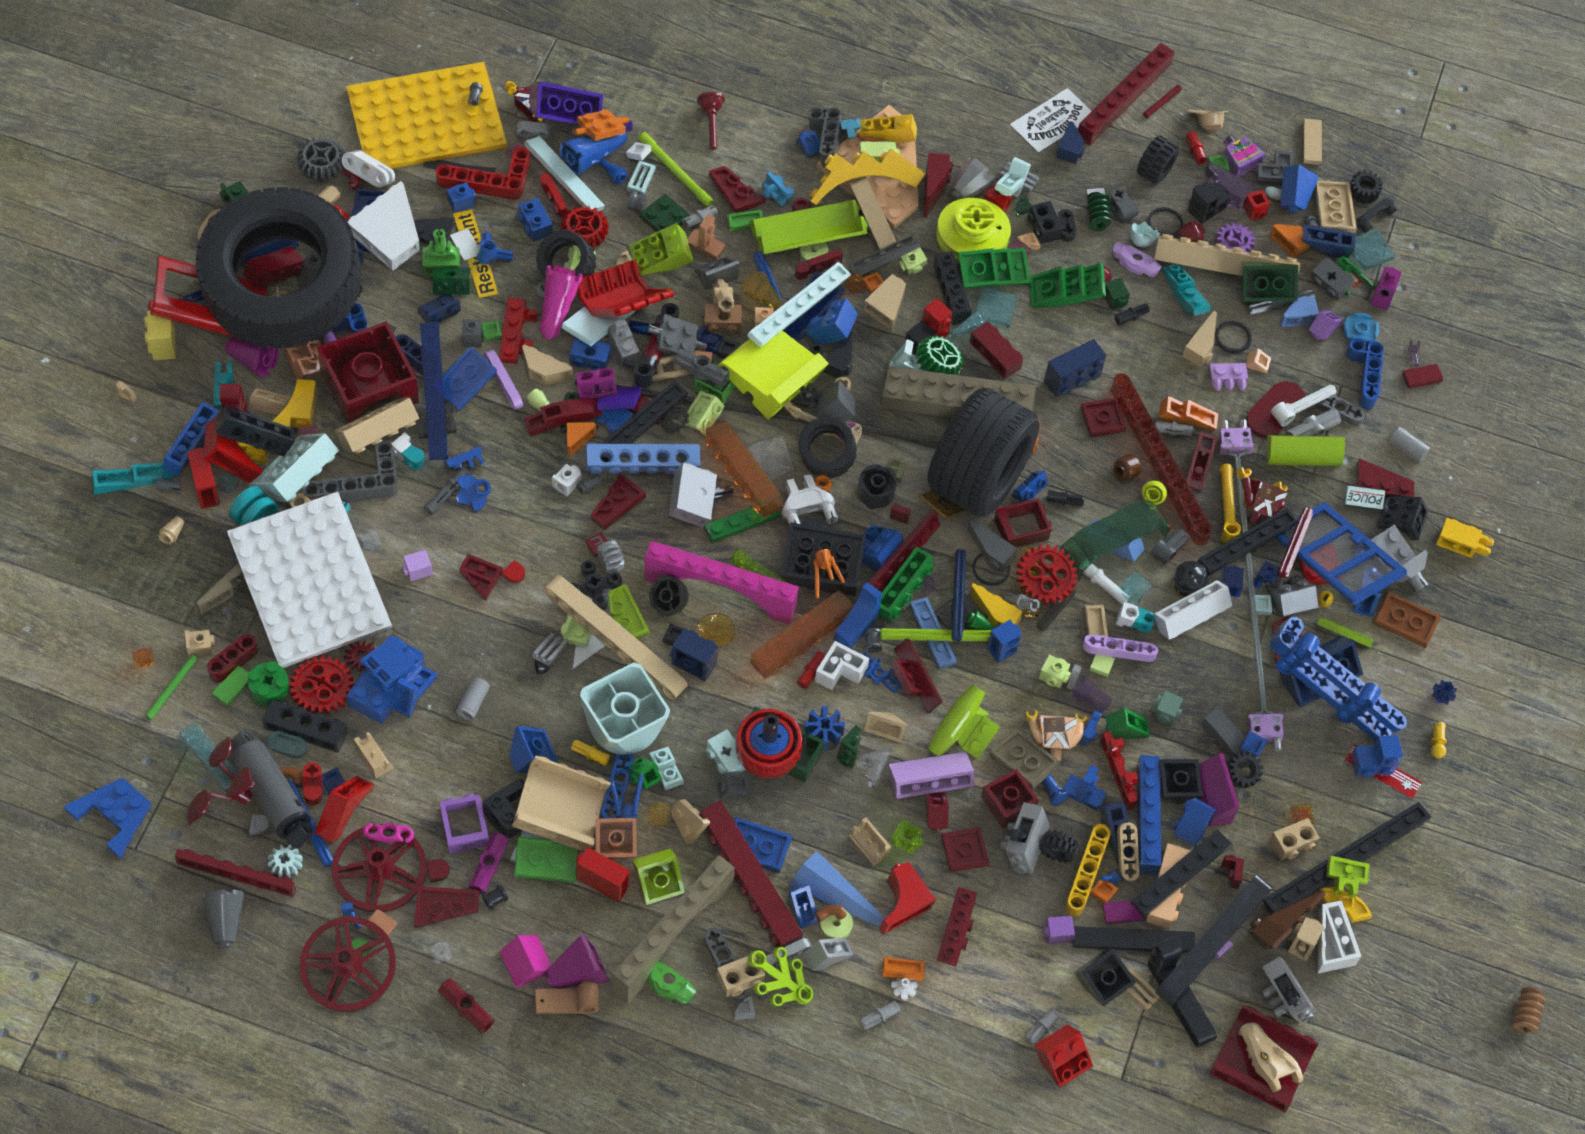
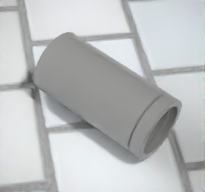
M478 677L472 678L455 711L460 718L467 721L474 720L490 688L489 683Z

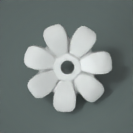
M896 978L897 982L893 981L891 983V988L895 989L893 995L895 997L901 995V1000L907 1001L908 995L910 997L916 995L917 983L911 982L912 980Z

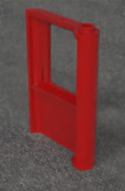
M158 255L153 300L150 299L147 308L150 311V315L234 337L219 325L208 307L164 294L166 270L198 278L196 265ZM237 277L239 282L248 290L266 296L267 286L255 289L247 279Z

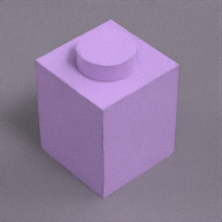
M426 550L403 556L404 564H402V570L405 576H409L410 581L433 575L432 565Z

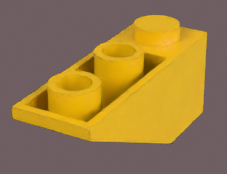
M912 114L861 120L860 135L897 143L916 141L917 126Z
M974 583L971 585L970 596L992 625L998 627L1008 620H1011L1014 625L1020 622L1023 611L1014 604H1009L1000 596L988 592L983 586Z

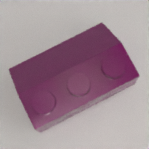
M1219 753L1199 764L1203 797L1199 798V800L1216 808L1209 827L1232 823L1240 807L1224 755Z

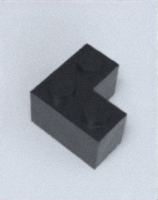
M1206 181L1193 188L1187 211L1199 223L1203 224L1228 207L1230 196L1217 183L1211 186Z

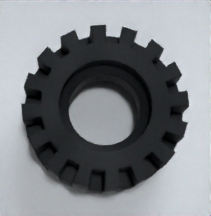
M1366 170L1355 173L1350 182L1352 198H1357V202L1362 200V204H1365L1366 201L1368 204L1372 201L1375 202L1379 198L1383 187L1381 178H1377L1378 174L1372 175V171L1367 173ZM1360 184H1366L1370 186L1372 189H1363L1360 186Z
M1243 751L1228 758L1230 760L1226 761V765L1234 787H1251L1261 780L1260 776H1263L1261 769L1264 768L1263 765L1260 766L1259 763L1262 761L1256 759L1258 757L1256 754L1251 755L1252 752ZM1241 762L1248 764L1250 767L1248 777H1242L1238 773V765Z
M1048 830L1043 836L1039 849L1043 854H1046V857H1051V860L1055 861L1056 859L1060 863L1062 861L1070 863L1075 857L1079 844L1074 840L1075 838L1069 837L1067 833L1063 834L1062 831Z

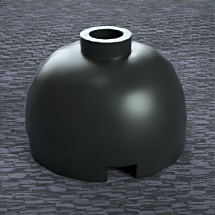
M663 576L655 581L656 583L654 587H651L649 594L651 606L663 615H675L681 612L689 601V592L684 582L671 576Z

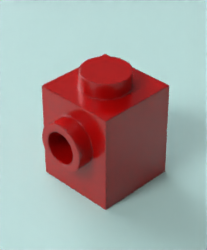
M995 183L991 189L988 188L986 190L984 198L997 205L1005 213L1011 205L1013 194L1011 196L1000 194L999 191L995 190Z
M1260 190L1246 195L1243 209L1250 221L1262 219L1267 215L1270 202L1264 191Z

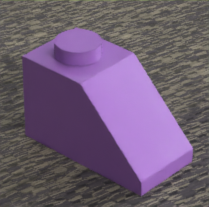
M1329 310L1321 311L1310 326L1309 331L1312 332L1311 335L1314 338L1325 340L1334 333L1344 320Z

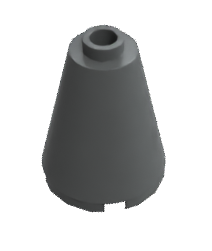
M226 890L205 892V895L202 894V900L213 942L218 945V948H229L236 940L244 892L240 890H233V894L226 892Z

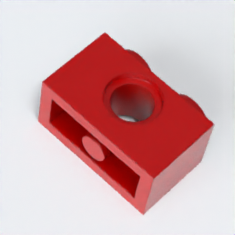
M937 298L924 308L922 321L935 331L934 335L938 337L942 335L945 338L950 332L952 311Z

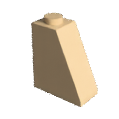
M891 274L865 300L863 311L892 331L904 298L906 283L901 278Z

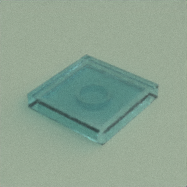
M1378 229L1355 237V249L1352 253L1364 270L1395 259V253Z
M983 288L974 319L1010 328L1018 296Z

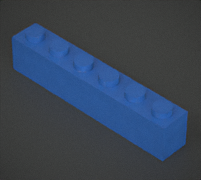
M1140 755L1136 765L1138 778L1137 833L1139 874L1158 875L1161 868L1160 756Z

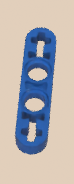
M617 754L609 781L610 783L612 781L615 783L616 791L621 795L619 798L621 809L630 779L628 767L634 762L633 754ZM628 758L625 769L621 768L622 760ZM622 774L626 779L623 782H617L614 778L616 775ZM611 784L607 789L601 810L602 819L619 818L616 817L615 802L610 798L612 793ZM610 805L614 806L613 814L611 817H608L607 813H609Z

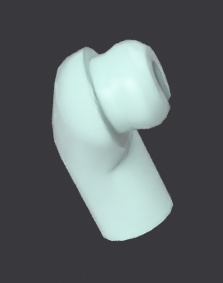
M1267 187L1265 189L1266 196L1276 201L1281 200L1282 189L1280 190L1275 187Z

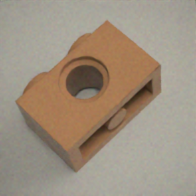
M705 304L704 332L712 334L741 333L742 305H734L729 312H723L717 304Z

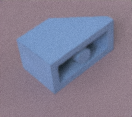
M1303 296L1298 298V301H1294L1284 313L1280 326L1312 325L1319 314L1315 296Z

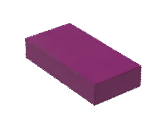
M1132 900L1109 902L1102 905L1106 925L1146 921L1147 917L1144 918L1130 904Z

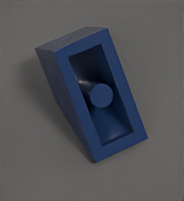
M1072 121L1069 122L1058 147L1056 158L1076 164L1078 158L1082 159L1085 148H1082L1084 140Z

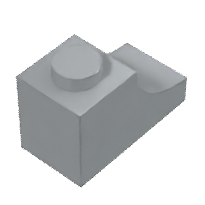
M845 937L818 940L803 953L812 971L825 970L829 966L850 959L854 955Z

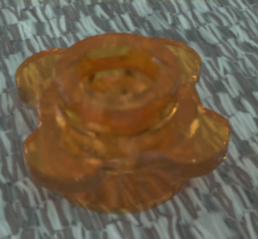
M856 273L846 279V285L850 287L852 294H856L858 290L865 289L867 286L866 282L862 280L860 273Z

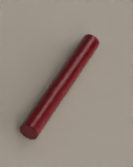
M1180 85L1175 86L1143 113V116L1145 118L1150 117L1178 94L1182 87Z

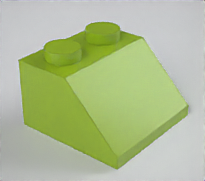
M671 848L632 860L636 879L646 905L685 893L677 856Z

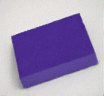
M641 386L616 387V395L600 397L597 403L598 410L634 409L642 393Z

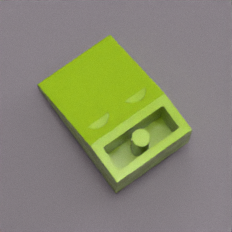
M677 223L629 245L632 259L637 261L640 275L679 269L694 262L686 233Z

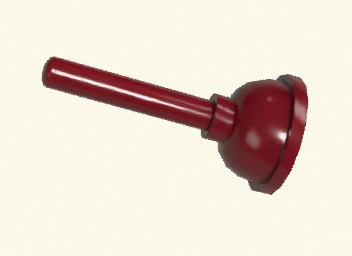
M705 92L697 97V103L708 116L711 150L717 149L715 116L725 102V96L719 92Z

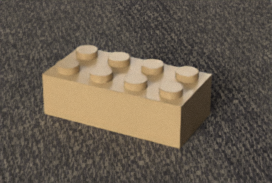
M400 397L334 430L343 451L355 452L357 454L364 451L366 445H375L382 441V437L387 435L389 437L399 432L398 429L413 426L416 424L415 421L419 419V416L410 398Z

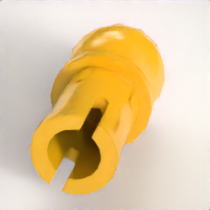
M1436 722L1433 723L1431 754L1438 759L1446 755V747L1444 746L1447 743L1445 739L1446 724L1443 722H1438V726Z

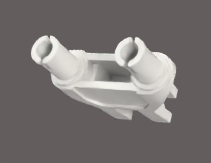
M811 474L804 476L805 481H803L805 489L798 490L794 478L786 480V491L789 497L782 510V516L787 519L789 526L791 522L801 524L798 518L799 515L823 510L828 524L832 523L831 519L833 523L838 521V516L834 509V498L828 492L815 485Z

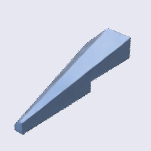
M818 851L801 866L789 883L788 887L793 890L808 884L812 897L823 901L826 905H842L851 916L855 915L866 923H872L880 927L883 919H885Z

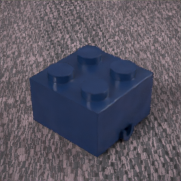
M684 628L673 644L669 654L672 657L671 664L706 682L717 665L718 645L710 639L702 638L697 632Z

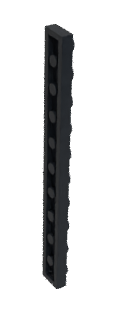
M1417 802L1333 856L1364 862L1429 821L1431 816L1421 803ZM1328 859L1264 898V905L1272 913L1315 893L1334 881V878L1326 877Z

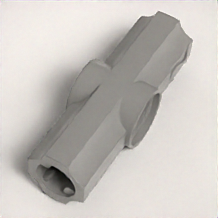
M1331 409L1317 417L1315 415L1309 416L1302 424L1288 430L1286 435L1322 436L1326 430L1341 423L1340 414L1337 410Z

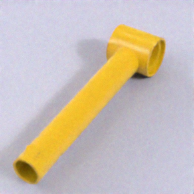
M1230 464L1221 465L1219 470L1222 478L1224 527L1221 533V540L1224 544L1239 536L1241 530L1239 523L1235 520L1232 479L1234 470Z

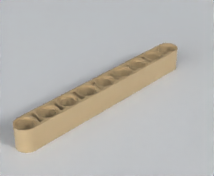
M556 575L543 588L545 595L624 662L628 665L631 663L642 665L654 686L667 698L675 700L688 686L682 676L564 577Z

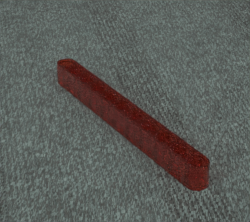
M1123 373L1115 375L1111 387L1114 398H1117L1121 411L1160 482L1165 486L1167 495L1193 542L1199 546L1206 545L1212 534V527L1130 378Z

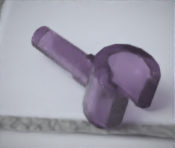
M1411 340L1408 351L1413 355L1414 366H1418V352L1421 343L1417 341L1415 346Z

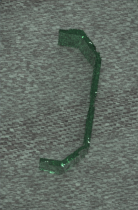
M1140 500L1077 531L1073 537L1069 538L1060 547L1059 552L1064 549V556L1070 554L1068 560H1074L1075 562L1072 567L1077 568V571L1073 574L1078 575L1076 580L1080 581L1082 573L1096 559L1156 529L1166 538L1171 530V526L1152 501L1146 500L1143 502Z

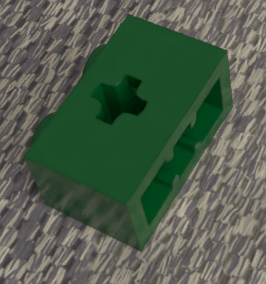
M434 267L433 294L470 295L471 268Z

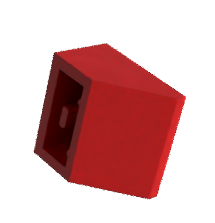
M1068 1024L1034 1045L1040 1062L1059 1087H1062L1093 1067L1081 1032Z

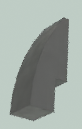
M1217 707L1204 718L1202 726L1215 738L1214 743L1229 757L1243 752L1240 746L1244 736ZM1241 762L1238 766L1243 769L1247 764Z

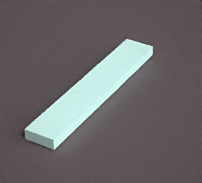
M540 136L525 142L524 146L580 205H583L584 208L590 206L591 209L596 207L597 212L604 209L605 205Z

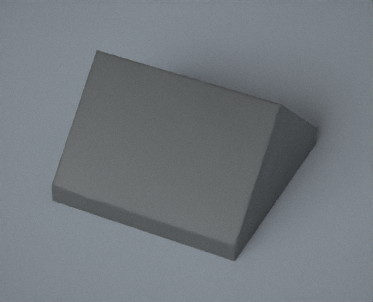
M725 256L694 267V270L704 289L708 290L712 288V283L716 282L717 279H723L725 283L738 279L739 261Z
M840 380L820 393L817 416H831L854 420L856 398Z

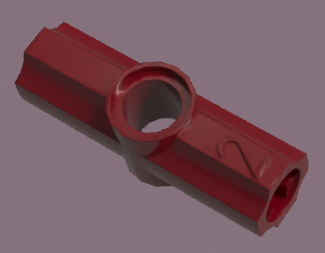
M451 978L446 979L441 984L438 993L457 1010L460 1017L470 1022L481 1034L491 1028L495 1020L475 1001L471 994L466 993ZM464 1003L471 1004L467 1009L461 1007Z

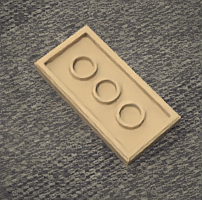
M1317 181L1314 190L1319 227L1356 233L1350 183Z

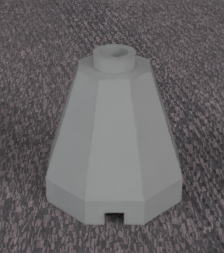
M967 157L951 185L952 197L959 200L962 198H972L985 192L995 184L993 175L989 176L987 174L988 168L978 159Z

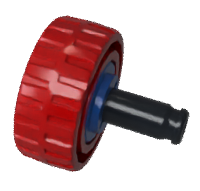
M762 709L751 713L741 722L737 730L735 740L737 758L749 773L758 777L775 778L787 774L796 766L802 751V733L799 725L791 716L779 710Z

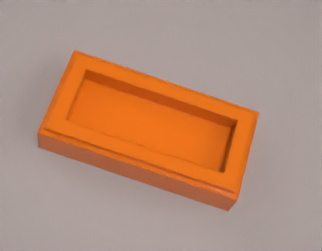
M884 957L882 977L923 981L925 961Z

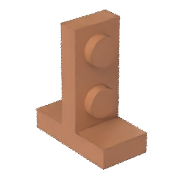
M708 214L700 224L699 230L694 229L687 240L690 248L717 260L726 249V244L715 239V217Z

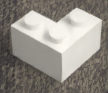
M834 641L816 670L815 682L830 690L834 688L840 676L859 684L865 671L868 669L869 658Z

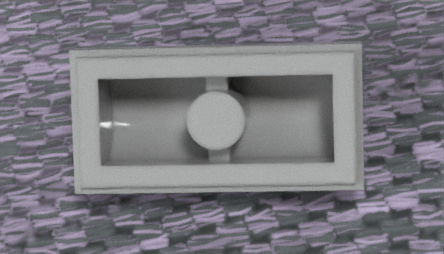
M1401 427L1394 432L1389 440L1391 445L1417 463H1420L1430 451L1429 446Z

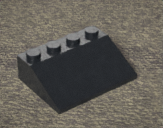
M791 522L780 581L799 587L815 589V567L813 563L816 560L815 553L819 550L828 549L831 556L834 557L845 583H841L833 566H831L833 580H830L827 569L819 567V590L856 596L866 535Z

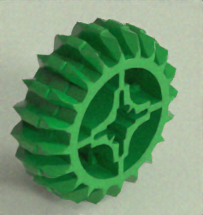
M929 335L919 343L916 349L915 357L918 359L917 363L921 364L920 368L925 371L958 375L964 361L961 357L962 353L958 352L959 348L955 347L954 343L949 342L948 338L945 340L942 335L940 337Z

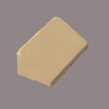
M256 388L250 395L249 408L278 416L292 397Z

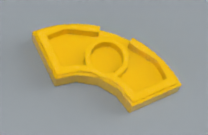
M1332 887L1320 889V891H1325L1326 893L1322 898L1324 904L1342 901L1351 923L1371 919L1372 914L1357 896L1349 898L1345 890L1335 895L1334 888Z

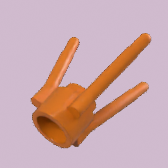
M828 549L816 552V560L813 561L815 567V598L817 599L819 598V567L827 569L830 580H833L834 577L831 566H833L841 583H845L835 563V559L831 556Z

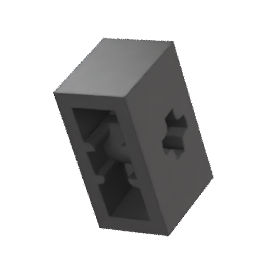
M1328 257L1312 270L1311 276L1316 286H1321L1330 297H1334L1337 300L1353 286L1354 280Z

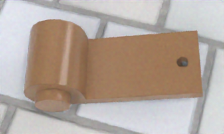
M585 980L577 986V989H535L536 1014H590L598 1012L600 1010L598 984L592 980Z

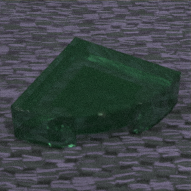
M1026 195L1020 197L1016 203V217L1030 211L1031 203Z

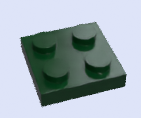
M666 194L639 213V218L656 232L675 223L682 226V219L690 216L689 213Z

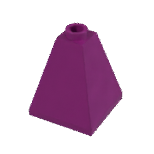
M585 934L580 935L547 969L548 975H546L550 987L555 986L557 989L575 987L585 980H592L596 984L610 981L594 944Z

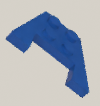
M120 778L65 805L64 809L76 821H79L94 807L115 825L120 832L106 845L109 850L121 859L127 845L131 843L135 831L140 827L152 805L147 798L124 778Z

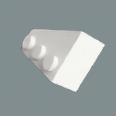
M1342 901L1323 904L1317 913V920L1324 926L1317 941L1318 973L1356 966L1361 958V953Z

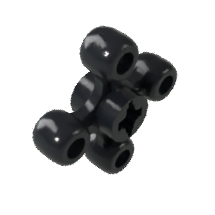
M586 560L581 564V574L586 578L585 583L581 585L577 583L571 584L581 593L587 594L588 597L593 599V603L605 611L608 607V600L602 595L603 590L606 588L615 589L621 586L622 576L617 572H612L607 578L602 579L601 576L595 574L596 565L594 562Z

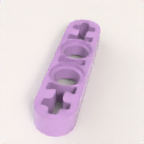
M495 350L485 352V359L498 370L494 377L513 410L522 408V399Z
M1087 635L1082 645L1087 653L1145 662L1154 661L1158 653V648L1152 643L1099 635ZM1106 645H1112L1115 649H1110ZM1129 647L1132 648L1134 651L1130 652L1127 651L1125 648Z

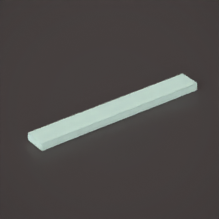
M839 262L752 329L747 336L761 348L846 281L851 274Z

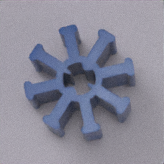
M828 706L821 707L820 716L815 713V710H812L809 713L808 721H805L804 731H806L805 735L810 733L825 741L824 750H828L829 740L837 747L840 744V739L844 735L845 721L840 722L841 713L838 710H835L831 717H827Z

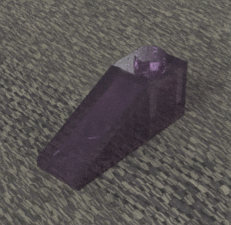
M1208 162L1205 171L1207 178L1213 185L1217 183L1230 196V206L1241 211L1246 195L1253 193L1254 186L1213 162Z

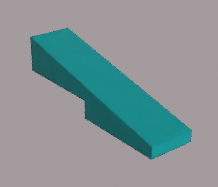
M163 463L132 464L131 469L94 470L91 475L93 495L156 484L157 479L162 477L167 480H173V476L168 471L162 469Z

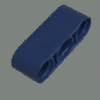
M400 334L395 337L399 345L404 346L401 349L413 369L429 379L438 376L439 364L435 355L407 335Z

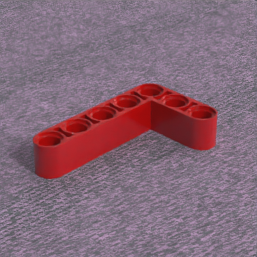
M518 147L514 150L508 175L451 165H439L436 168L437 184L442 188L449 189L455 185L467 182L468 186L473 188L477 194L517 200L523 195L530 167L529 150L525 147Z

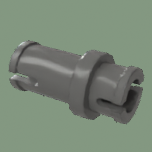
M1313 215L1305 217V225L1319 227L1318 220Z

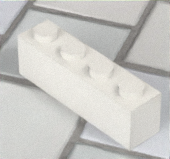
M1217 580L1156 612L1155 618L1159 633L1170 640L1232 607L1229 588Z

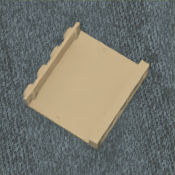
M535 756L529 766L512 827L585 852L587 847L592 849L595 843L593 836L596 828V819L599 817L605 792L611 783L601 777L588 775L582 770L569 768L563 763H555L546 757Z

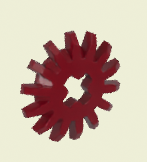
M363 640L362 645H360L359 641H356V647L353 644H349L352 650H345L346 653H349L344 656V659H349L346 665L352 663V670L355 667H358V672H361V668L366 669L365 665L362 666L359 663L362 658H357L359 656L358 652L361 651L362 653L366 652L369 654L377 648V646L371 648L373 642L366 645V640Z

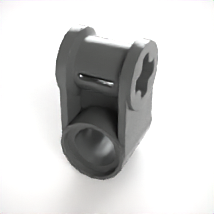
M1119 187L1112 189L1109 207L1119 222L1123 223L1138 216V207L1130 199L1126 191Z

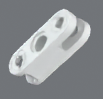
M360 150L347 152L342 157V164L347 170L375 187L391 185L395 181V173L391 168Z

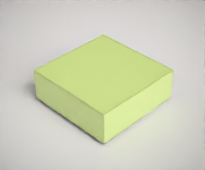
M1096 654L1090 671L1108 677L1115 658Z

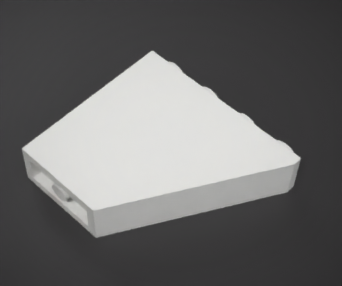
M401 181L393 185L383 195L378 196L373 203L365 206L361 212L348 220L354 238L392 271L420 251L417 231L404 184Z

